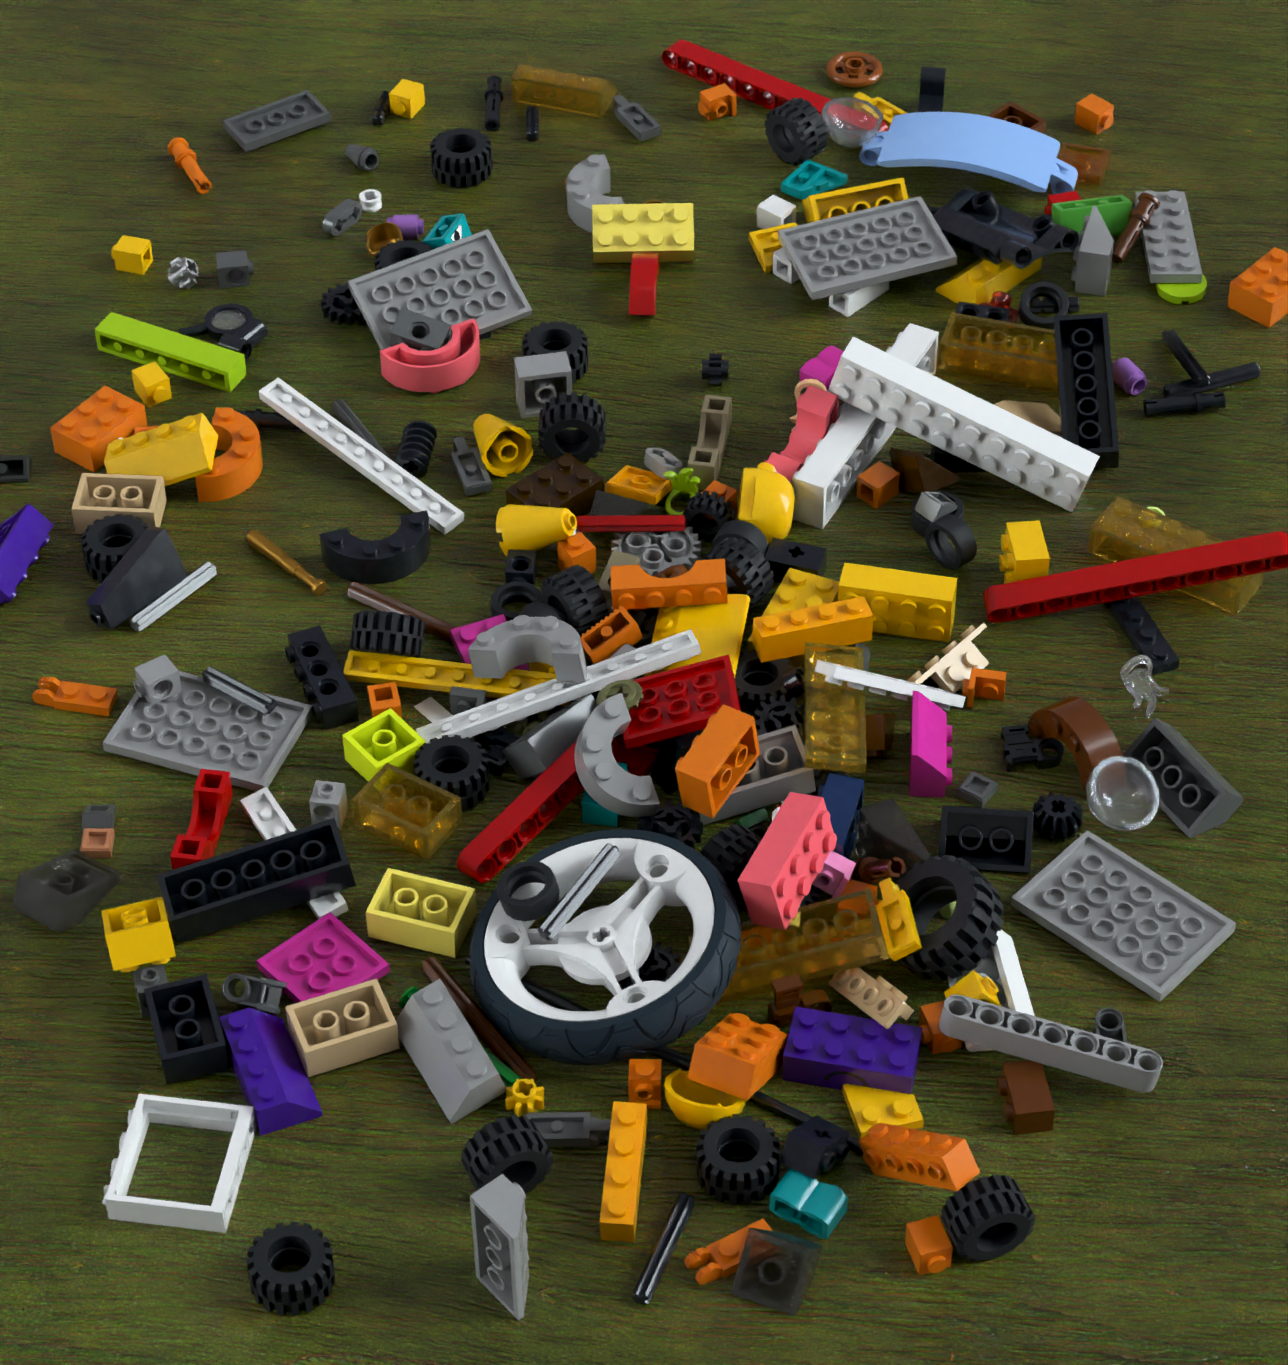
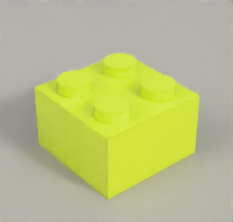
M391 708L342 735L345 760L379 793L414 773L413 760H415V754L417 751H421V746L426 743Z

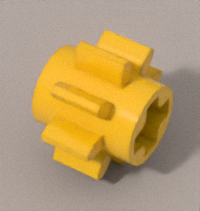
M516 1079L512 1087H506V1110L513 1109L517 1117L525 1116L527 1113H536L537 1110H544V1087H536L534 1079Z

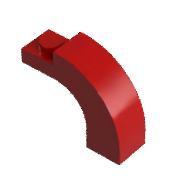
M633 253L629 291L630 315H656L657 278L660 275L659 254Z

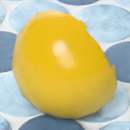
M680 1068L673 1071L665 1079V1100L676 1118L688 1127L707 1130V1125L712 1121L718 1123L720 1118L726 1116L728 1119L732 1118V1114H740L746 1102L742 1098L687 1079L689 1071H681Z

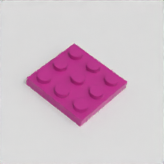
M331 912L257 960L258 969L267 978L287 983L286 988H283L282 991L295 1003L376 978L379 980L390 972L389 963Z

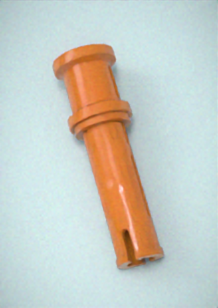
M182 137L172 139L167 146L168 153L175 157L176 165L185 170L200 194L208 193V188H212V183L196 162L195 152L189 149L186 139Z

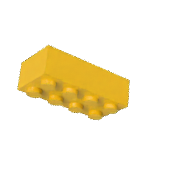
M844 562L838 586V601L864 596L873 614L872 632L949 643L955 616L957 578Z
M789 568L762 616L837 602L839 581ZM753 632L748 639V652H753V649H755L753 645ZM816 652L787 657V659L791 662V666L796 668L807 664V661L814 657Z

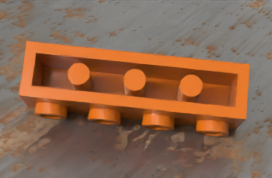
M878 1123L868 1130V1134L858 1141L863 1151V1159L874 1175L959 1191L980 1173L965 1138Z

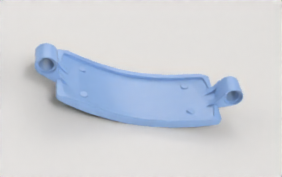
M915 112L896 115L893 117L889 131L873 133L866 137L860 152V160L868 166H928L961 169L995 177L1042 193L1046 192L1049 182L1054 194L1073 191L1078 178V171L1073 166L1057 158L1060 149L1059 141L1015 123L969 113Z

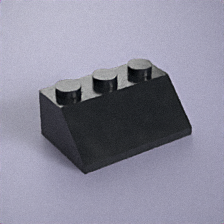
M942 805L939 857L949 855L955 858H962L980 870L1030 873L1034 812L1031 810Z

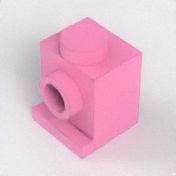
M830 851L821 873L817 874L812 885L831 894V899L837 902L850 880L856 863L834 851Z

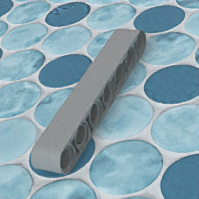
M955 994L947 997L939 1019L938 1027L940 1031L949 1037L1138 1092L1146 1093L1152 1091L1156 1086L1163 1067L1161 1056L1150 1049L963 995Z

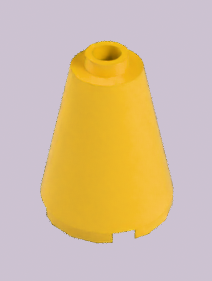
M483 414L475 420L473 432L484 466L493 475L508 477L507 474L513 472L517 474L529 464L533 455L532 440L524 429L492 414Z
M508 504L499 509L496 517V533L502 534L503 541L499 542V545L505 556H508V550H541L573 535L574 529L577 527L575 515L567 508Z

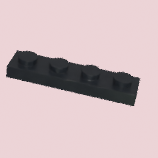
M1138 597L1105 603L1152 675L1178 669V657Z

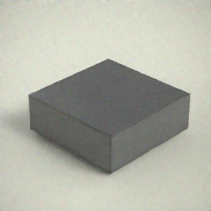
M972 771L957 788L956 796L979 807H984L997 791L998 783Z

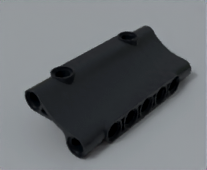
M966 187L941 208L937 209L926 204L950 245L996 265L1005 262L1023 269L1046 254L1072 252L1079 244V234L1065 226L1056 225L1052 216L1046 214L1033 219L1001 206L989 190L979 192Z

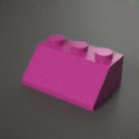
M913 691L909 796L945 798L946 786H952V768H947V764H952V746H947V743H952V725H947V713L919 691Z

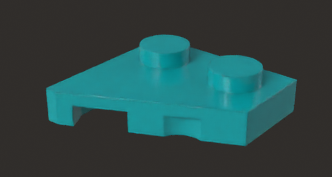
M807 159L781 183V192L802 200L810 195L819 194L845 185L847 183V174Z

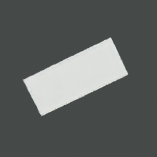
M432 697L414 706L432 723L453 716Z

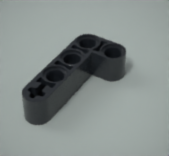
M921 67L918 112H943L946 68Z

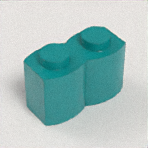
M790 1168L771 1193L769 1210L785 1221L798 1224L807 1232L820 1238L828 1239L847 1212L848 1196L836 1185L818 1182L816 1179Z

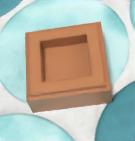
M84 828L80 847L81 858H111L115 839L114 828Z

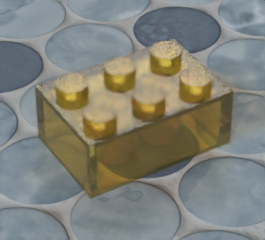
M386 763L352 799L355 825L427 860L463 822L461 797L389 763Z

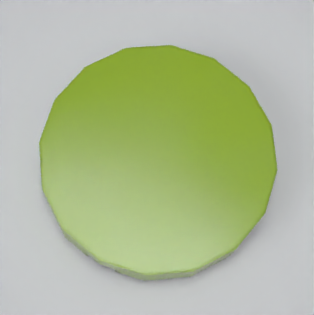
M1202 274L1201 283H1156L1157 293L1164 300L1174 304H1182V301H1189V304L1201 300L1206 294L1207 280Z

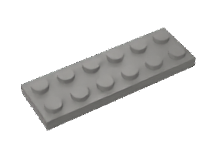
M1151 190L1135 192V206L1139 202L1138 197L1141 193H1149L1160 202L1159 208L1154 210L1150 216L1149 225L1140 231L1150 283H1201L1202 270L1185 192L1176 190L1168 192H1154Z

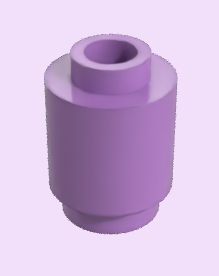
M418 214L394 215L387 218V222H393L399 226L404 240L419 239V234H424L423 219H419Z
M1129 358L1118 359L1112 364L1113 381L1126 393L1138 395L1146 388L1148 381L1145 373Z

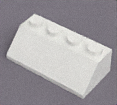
M1003 930L997 931L998 940L995 946L991 945L988 950L989 955L984 960L980 959L976 963L977 967L973 970L983 978L989 977L996 984L999 991L996 995L1001 1007L1035 1016L1012 937ZM965 970L962 972V976L953 979L947 976L949 986L952 987L971 971ZM965 1042L966 1049L970 1052L993 1050Z

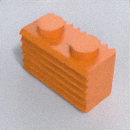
M619 606V610L615 609L614 613L605 616V620L596 623L595 627L591 626V630L582 633L580 638L584 655L593 665L609 659L624 644L627 643L633 646L644 637L632 616L623 606Z

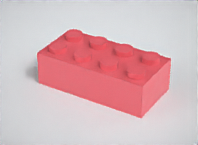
M789 792L740 875L738 883L752 924L786 930L790 921L796 917L802 900L809 894L817 874L821 873L830 851L835 849L837 837L833 831L830 813L827 811L823 797Z

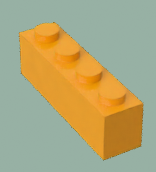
M862 596L753 618V645L762 663L872 641L873 614L865 597Z
M613 1101L600 1213L601 1240L635 1242L647 1131V1105L645 1103Z

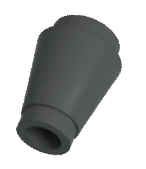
M350 144L345 150L346 156L363 171L373 170L378 165L379 156L373 148Z

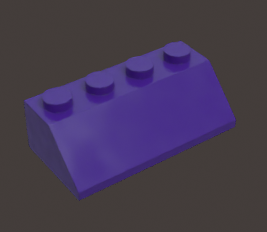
M29 503L0 524V604L3 602L8 604L17 594L16 586L25 580L28 576L27 568L33 565L39 557L37 551L50 539L48 533L54 524Z
M246 1008L219 1017L227 1054L248 1106L254 1107L256 1125L260 1136L323 1116L283 1018L252 1008Z

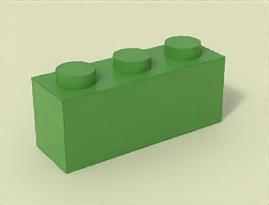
M1124 195L1052 203V218L1056 225L1059 224L1075 230L1080 235V231L1083 230L1085 216H1090L1092 207L1097 206L1110 234L1117 236L1121 235L1128 224V214L1132 210V202Z

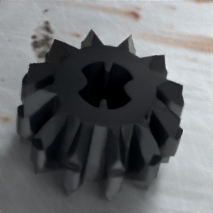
M1050 791L1047 797L1040 796L1032 808L1034 812L1033 829L1038 830L1040 837L1049 836L1051 842L1054 838H1059L1063 842L1067 836L1074 838L1082 826L1081 804L1076 803L1074 796L1066 798L1063 792L1060 795H1054Z

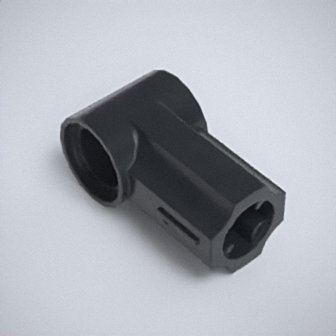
M253 318L234 334L225 333L220 338L218 346L244 354L246 362L252 353V348L268 335L267 327L264 326L261 320Z

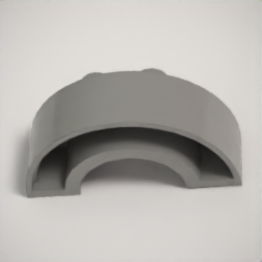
M605 154L590 155L588 159L577 164L568 174L566 191L569 217L580 228L593 233L592 205L624 204L622 197L602 195L611 192L610 166Z
M519 615L513 620L501 623L478 634L477 639L468 649L474 677L502 679L514 667L533 662L546 663L554 667L557 681L585 682L587 678V666L579 633L571 625L558 620L554 616L529 617L527 615Z
M619 693L601 702L591 712L575 745L574 760L577 775L587 793L604 808L629 817L651 816L660 804L651 776H637L626 772L617 764L612 754V739L624 733L631 722L623 694Z

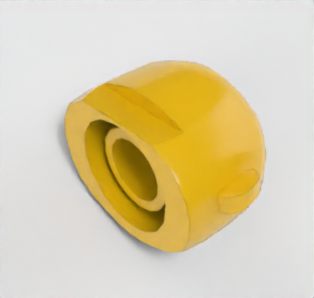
M762 462L757 468H743L736 520L746 521L760 529L766 537L769 547L773 538L784 540L787 537L793 519L795 495L793 486L786 477L777 473L772 464Z

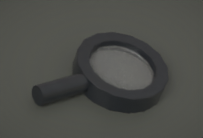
M233 303L222 304L207 312L204 318L205 323L181 328L178 331L179 334L189 337L207 333L211 338L219 341L225 333L234 334L249 320H252L253 316L252 312L243 305Z

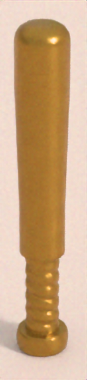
M251 530L247 534L246 541L250 546L294 578H298L307 584L313 594L320 596L326 591L327 583L324 580H317L304 569V566L294 560L260 531Z

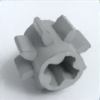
M177 257L170 262L171 267L168 269V278L175 287L182 289L186 286L189 289L197 283L196 278L199 277V268L192 259Z

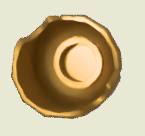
M383 222L375 225L366 233L367 244L365 245L369 255L375 259L376 254L380 252L382 247H387V244L396 243L397 241H404L399 226L393 222Z

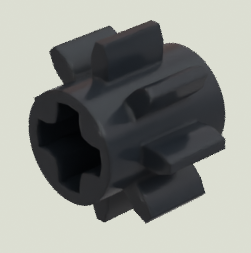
M709 354V360H702V379H709V385L721 386V380H728L729 360H722V354Z

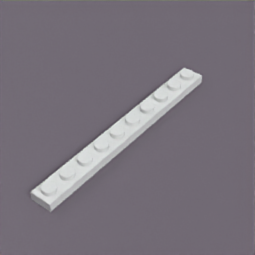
M280 378L275 379L259 390V399L414 513L427 510L429 524L444 535L465 520L464 512Z
M690 629L588 666L585 682L557 681V678L417 728L416 731L427 744L430 743L431 739L435 737L440 739L443 735H448V737L461 735V738H472L486 731L496 730L505 724L523 720L538 712L548 711L560 704L575 701L585 695L601 691L612 682L633 680L640 675L661 670L665 666L678 661L688 660L702 653L700 645Z

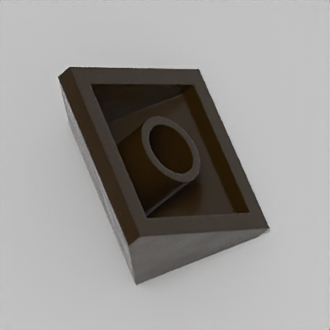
M892 447L889 451L893 469L900 473L899 489L920 494L924 491L933 492L958 482L960 476L919 453Z

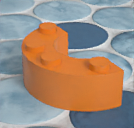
M216 407L211 426L218 434L216 449L225 451V453L214 458L211 472L195 476L198 502H214L234 497L252 486L261 474L263 458L259 431L251 419L230 407Z

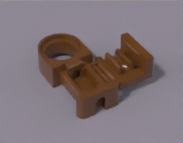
M798 973L771 980V986L775 995L774 1004L773 1002L768 1004L767 1019L770 1024L781 1027L792 1023L795 1007L826 1012L832 1011V1003L825 991L813 990L799 994L800 991H803V983Z

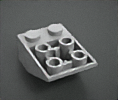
M1097 206L1092 207L1090 216H1085L1083 230L1080 231L1079 244L1074 250L1073 260L1076 261V266L1074 265L1071 281H1075L1074 292L1105 297L1110 279L1114 240Z

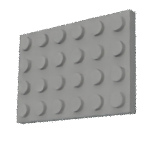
M921 196L778 230V240L811 300L957 265V255Z
M489 229L348 281V288L381 350L392 347L390 346V331L401 307L448 323L450 326L474 318L479 328V335L532 315V308ZM415 336L418 339L424 338L422 336Z
M179 671L182 692L153 705H150L144 696L140 697L136 692L102 742L104 751L197 776L200 769L230 772L232 785L257 792L265 787H269L312 717L313 710L312 705L263 693L273 698L276 705L275 709L266 715L205 683L203 677Z
M1088 830L1011 897L1012 907L1159 1002L1235 931L1236 923Z

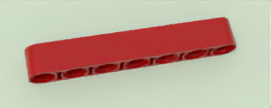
M612 739V754L616 758L619 746L618 742ZM577 740L461 851L456 863L457 869L461 873L481 883L490 881L584 790L577 775L574 760Z

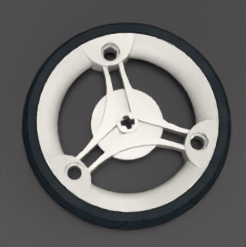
M611 829L568 838L566 841L555 843L528 858L527 861L542 862L551 868L560 890L558 901L564 897L593 859L608 843L618 847L620 857L598 884L636 881L628 891L610 905L585 911L570 923L565 924L551 941L543 939L538 932V928L529 929L535 920L519 921L508 916L501 905L496 887L478 917L471 939L469 952L471 961L469 965L476 998L484 1013L498 1031L519 1047L545 1059L548 1058L552 1061L573 1065L611 1064V1062L628 1061L629 1059L652 1053L656 1049H661L674 1042L676 1038H680L700 1023L709 1013V1010L713 1009L732 978L737 965V956L740 953L741 924L736 899L726 880L706 857L690 846L655 832L636 829ZM538 882L527 883L519 887L511 898L519 900L529 899L541 892L545 884ZM664 905L687 906L693 920L694 933L690 949L683 963L665 982L656 980L642 982L638 969L647 960L652 948V935L649 924ZM530 966L563 967L565 972L576 981L590 985H604L614 997L604 1010L587 1012L562 1010L536 999L525 989L521 979L527 973ZM630 977L634 985L622 990L618 981Z

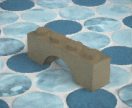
M705 394L696 447L692 446L687 463V468H693V473L689 478L697 476L700 479V483L697 484L698 490L704 491L714 480L717 481L732 422V397Z

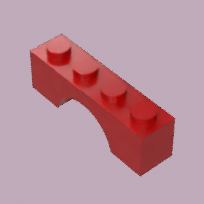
M200 769L193 789V807L187 833L185 835H177L170 856L172 870L214 856L233 799L230 772Z

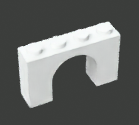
M782 247L773 253V274L792 284L800 278ZM889 281L829 296V307L849 317L889 290Z

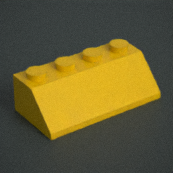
M904 177L810 195L802 200L806 221L811 223L906 200L908 195Z
M1042 257L1023 269L1005 262L996 265L980 258L936 287V292L956 304L958 302L988 305L1040 270Z
M199 413L193 416H186L169 424H162L145 432H138L124 439L114 440L108 444L104 463L107 474L163 476L164 485L168 486L211 472L218 434L205 415Z

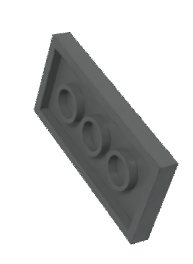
M306 90L224 119L223 126L232 138L247 152L263 145L277 142L288 136L299 134L313 127H319L324 123L330 122L331 115Z

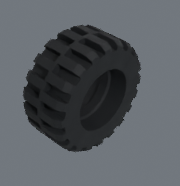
M944 855L941 858L939 856L929 857L927 862L918 861L912 865L913 868L911 870H905L904 874H900V879L896 882L900 890L903 889L909 897L922 946L921 949L899 959V961L920 978L943 981L947 980V976L953 979L962 976V972L965 970H973L977 967L976 963L980 959L984 960L989 955V948L991 945L995 946L998 940L997 931L1002 929L1003 919L1000 916H1003L1004 911L998 891L968 861L949 855ZM956 901L955 909L949 920L935 932L925 935L927 926L934 914L943 906ZM879 927L881 940L884 941V946L886 947L882 929Z

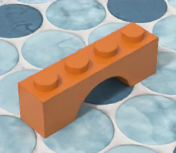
M725 559L696 560L689 571L673 578L651 576L639 564L611 566L613 611L615 609L619 610V606H623L626 610L728 603Z

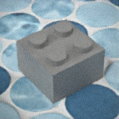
M566 351L514 358L516 401L521 419L538 417L544 403L550 402V398L554 396L558 398L562 393L571 395L572 371Z

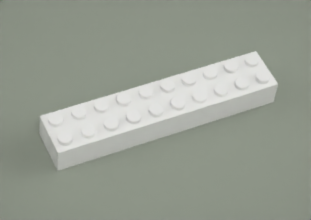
M909 323L906 329L898 334L894 345L888 347L886 353L934 376L936 373L939 332ZM851 404L847 408L844 407L836 423L830 425L824 439L818 441L816 450L812 455L806 457L804 466L793 475L791 482L795 495L793 519L823 529L857 483V476L868 468L894 432L896 426Z
M855 337L851 339L841 355L828 392L838 395V399L1070 512L1075 508L1100 457Z

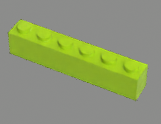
M111 312L94 329L98 350L144 365L155 361L165 372L217 389L231 392L247 375L245 357L242 353Z

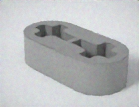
M648 448L645 451L644 465L659 477L668 479L663 476L665 472L673 471L678 475L682 470L683 463L667 450Z

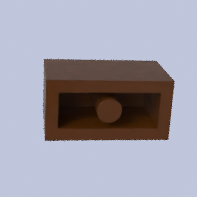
M1031 1060L1002 1063L1001 1077L996 1078V1086L999 1097L1004 1096V1118L1006 1122H1011L1014 1135L1052 1131L1055 1108L1043 1065Z

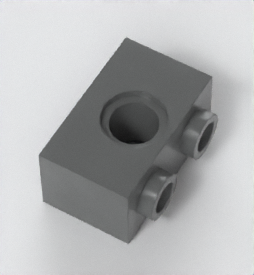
M401 307L390 331V346L404 343L410 348L421 351L439 349L447 345L450 337V324ZM415 336H422L424 338L418 339Z

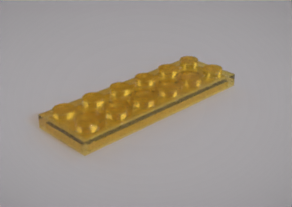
M805 642V768L865 773L867 766L865 689L863 691L847 686L848 681L844 680L842 685L824 681L826 675L815 672L817 660L864 671L863 648Z

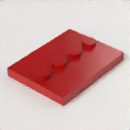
M729 654L632 680L641 686L644 700L638 703L637 709L629 710L631 722L623 733V740L626 749H631L705 729L711 715L716 714L723 704L741 711Z

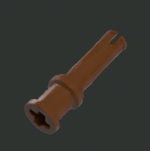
M1141 193L1138 197L1139 202L1135 209L1131 210L1128 214V224L1113 247V262L1117 264L1123 263L1142 228L1149 225L1150 216L1160 206V202L1155 196L1149 193Z
M875 857L856 858L852 860L856 865L850 879L875 884L882 878L900 877L899 874H904L906 865L899 857L881 860Z

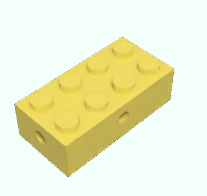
M693 203L592 205L593 263H631L633 253L659 254V262L694 261Z

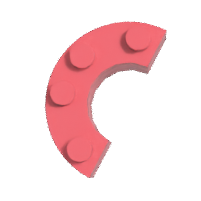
M472 318L450 326L451 340L447 345L439 349L421 351L400 343L380 350L382 376L394 387L415 392H429L431 394H437L442 390L464 384L476 372L480 364L479 328L476 321Z
M809 385L805 393L799 396L796 404V426L789 436L788 445L780 454L772 452L768 460L764 461L772 464L776 472L785 476L790 483L795 472L800 471L804 466L806 457L812 455L816 450L818 441L824 439L827 435L830 425L838 420V395Z

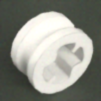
M368 189L360 193L359 200L363 211L371 213L381 209L382 202L379 191Z

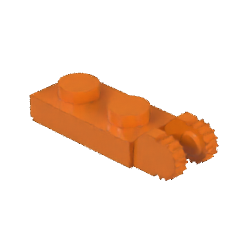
M47 676L39 679L38 686L40 689L35 690L32 694L33 701L40 705L54 707V709L101 716L110 715L118 697L117 688L68 681L60 682L55 677Z
M764 1218L706 1246V1248L700 1247L694 1252L692 1251L684 1259V1264L690 1270L703 1266L695 1274V1279L700 1285H705L720 1277L725 1278L778 1252L781 1249V1241Z

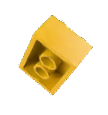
M163 896L101 911L113 971L131 972L138 969L139 965L150 962L152 965H160L169 962L171 957L176 956Z

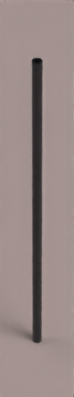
M469 955L467 956L465 961L467 965H469V962L471 961V956ZM525 978L521 979L523 986L531 995L547 1004L568 1011H591ZM666 1046L656 1049V1051L651 1053L686 1071L690 1069L691 1058ZM757 1091L748 1099V1101L798 1125L813 1118L760 1091ZM849 1135L847 1144L850 1146L849 1149L863 1156V1151L858 1143L859 1139Z

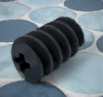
M413 421L407 424L403 430L395 463L417 479L425 476L428 471L427 468L430 464L429 461L437 438L435 427L425 421Z

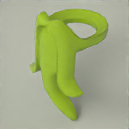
M684 468L678 475L673 471L664 473L663 476L671 481L673 487L665 502V509L668 515H682L684 512H676L671 508V502L677 496H690L691 498L699 492L697 484L700 483V479L697 476L689 478L693 473V468Z

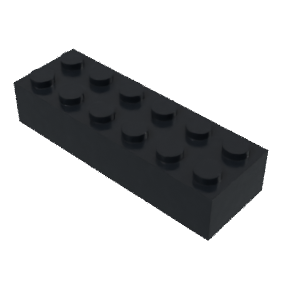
M1108 314L1054 316V346L1061 438L1100 456L1094 469L1118 468L1119 444Z
M335 818L157 875L168 918L178 943L356 886Z

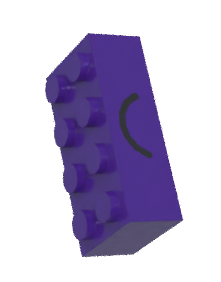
M795 1007L783 1055V1080L842 1090L843 1084H852L912 1094L921 1053L923 1028L893 1023L889 1029H886L874 1019Z

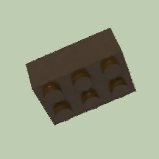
M567 452L507 488L506 504L567 508L575 517L584 516L604 504V478Z

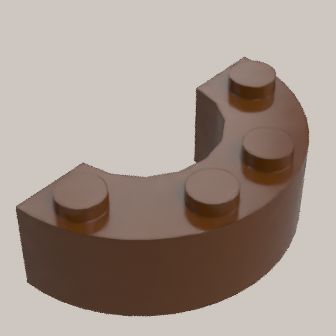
M1069 696L1034 712L1030 721H1028L1030 733L1038 739L1054 738L1060 739L1065 743L1077 763L1082 788L1089 792L1097 801L1127 788L1126 767L1119 744L1105 719L1091 704L1079 697Z

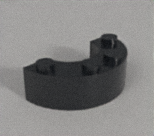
M426 510L400 516L401 524L398 530L391 536L381 540L368 541L359 539L351 535L347 528L319 534L322 560L331 572L351 582L383 584L402 579L420 568L429 555L431 541L428 512Z

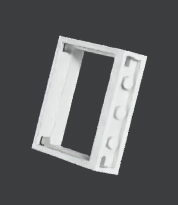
M139 1093L135 1107L128 1112L129 1126L127 1132H122L120 1136L119 1156L114 1158L111 1164L110 1184L105 1185L103 1188L105 1195L102 1204L106 1205L108 1218L226 1233L257 1128L254 1107ZM149 1123L233 1132L211 1206L126 1196Z

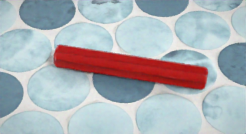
M683 515L576 517L577 532H683L685 530V517Z

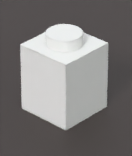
M771 195L757 206V227L766 229L796 222V205Z

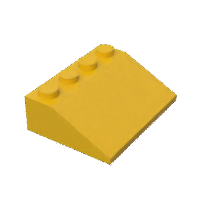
M727 594L728 603L660 607L651 643L691 629L700 645L702 653L688 660L678 661L665 666L661 670L644 674V677L729 654L735 678L750 597L744 594Z

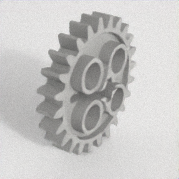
M692 527L685 528L683 532L615 533V540L611 542V553L613 550L640 557L641 568L651 576L670 566L679 564L687 567L689 571L696 560H701V541H698V533L693 534Z

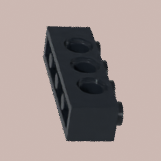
M321 626L287 634L289 646L285 647V654L289 664L294 663L295 665L293 668L297 681L303 682L302 688L306 700L312 701L311 705L315 719L321 720L325 730L359 721L357 700Z

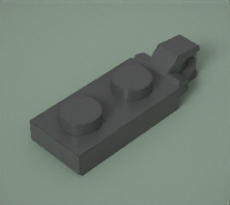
M621 94L613 97L615 116L640 142L661 134V126L637 102L629 103Z
M463 436L453 438L454 452L450 453L451 462L466 496L492 491V481L477 447L469 449Z
M591 1112L525 1114L528 1119L534 1121L548 1147L595 1146L598 1143H609L611 1120H599V1117L591 1116Z

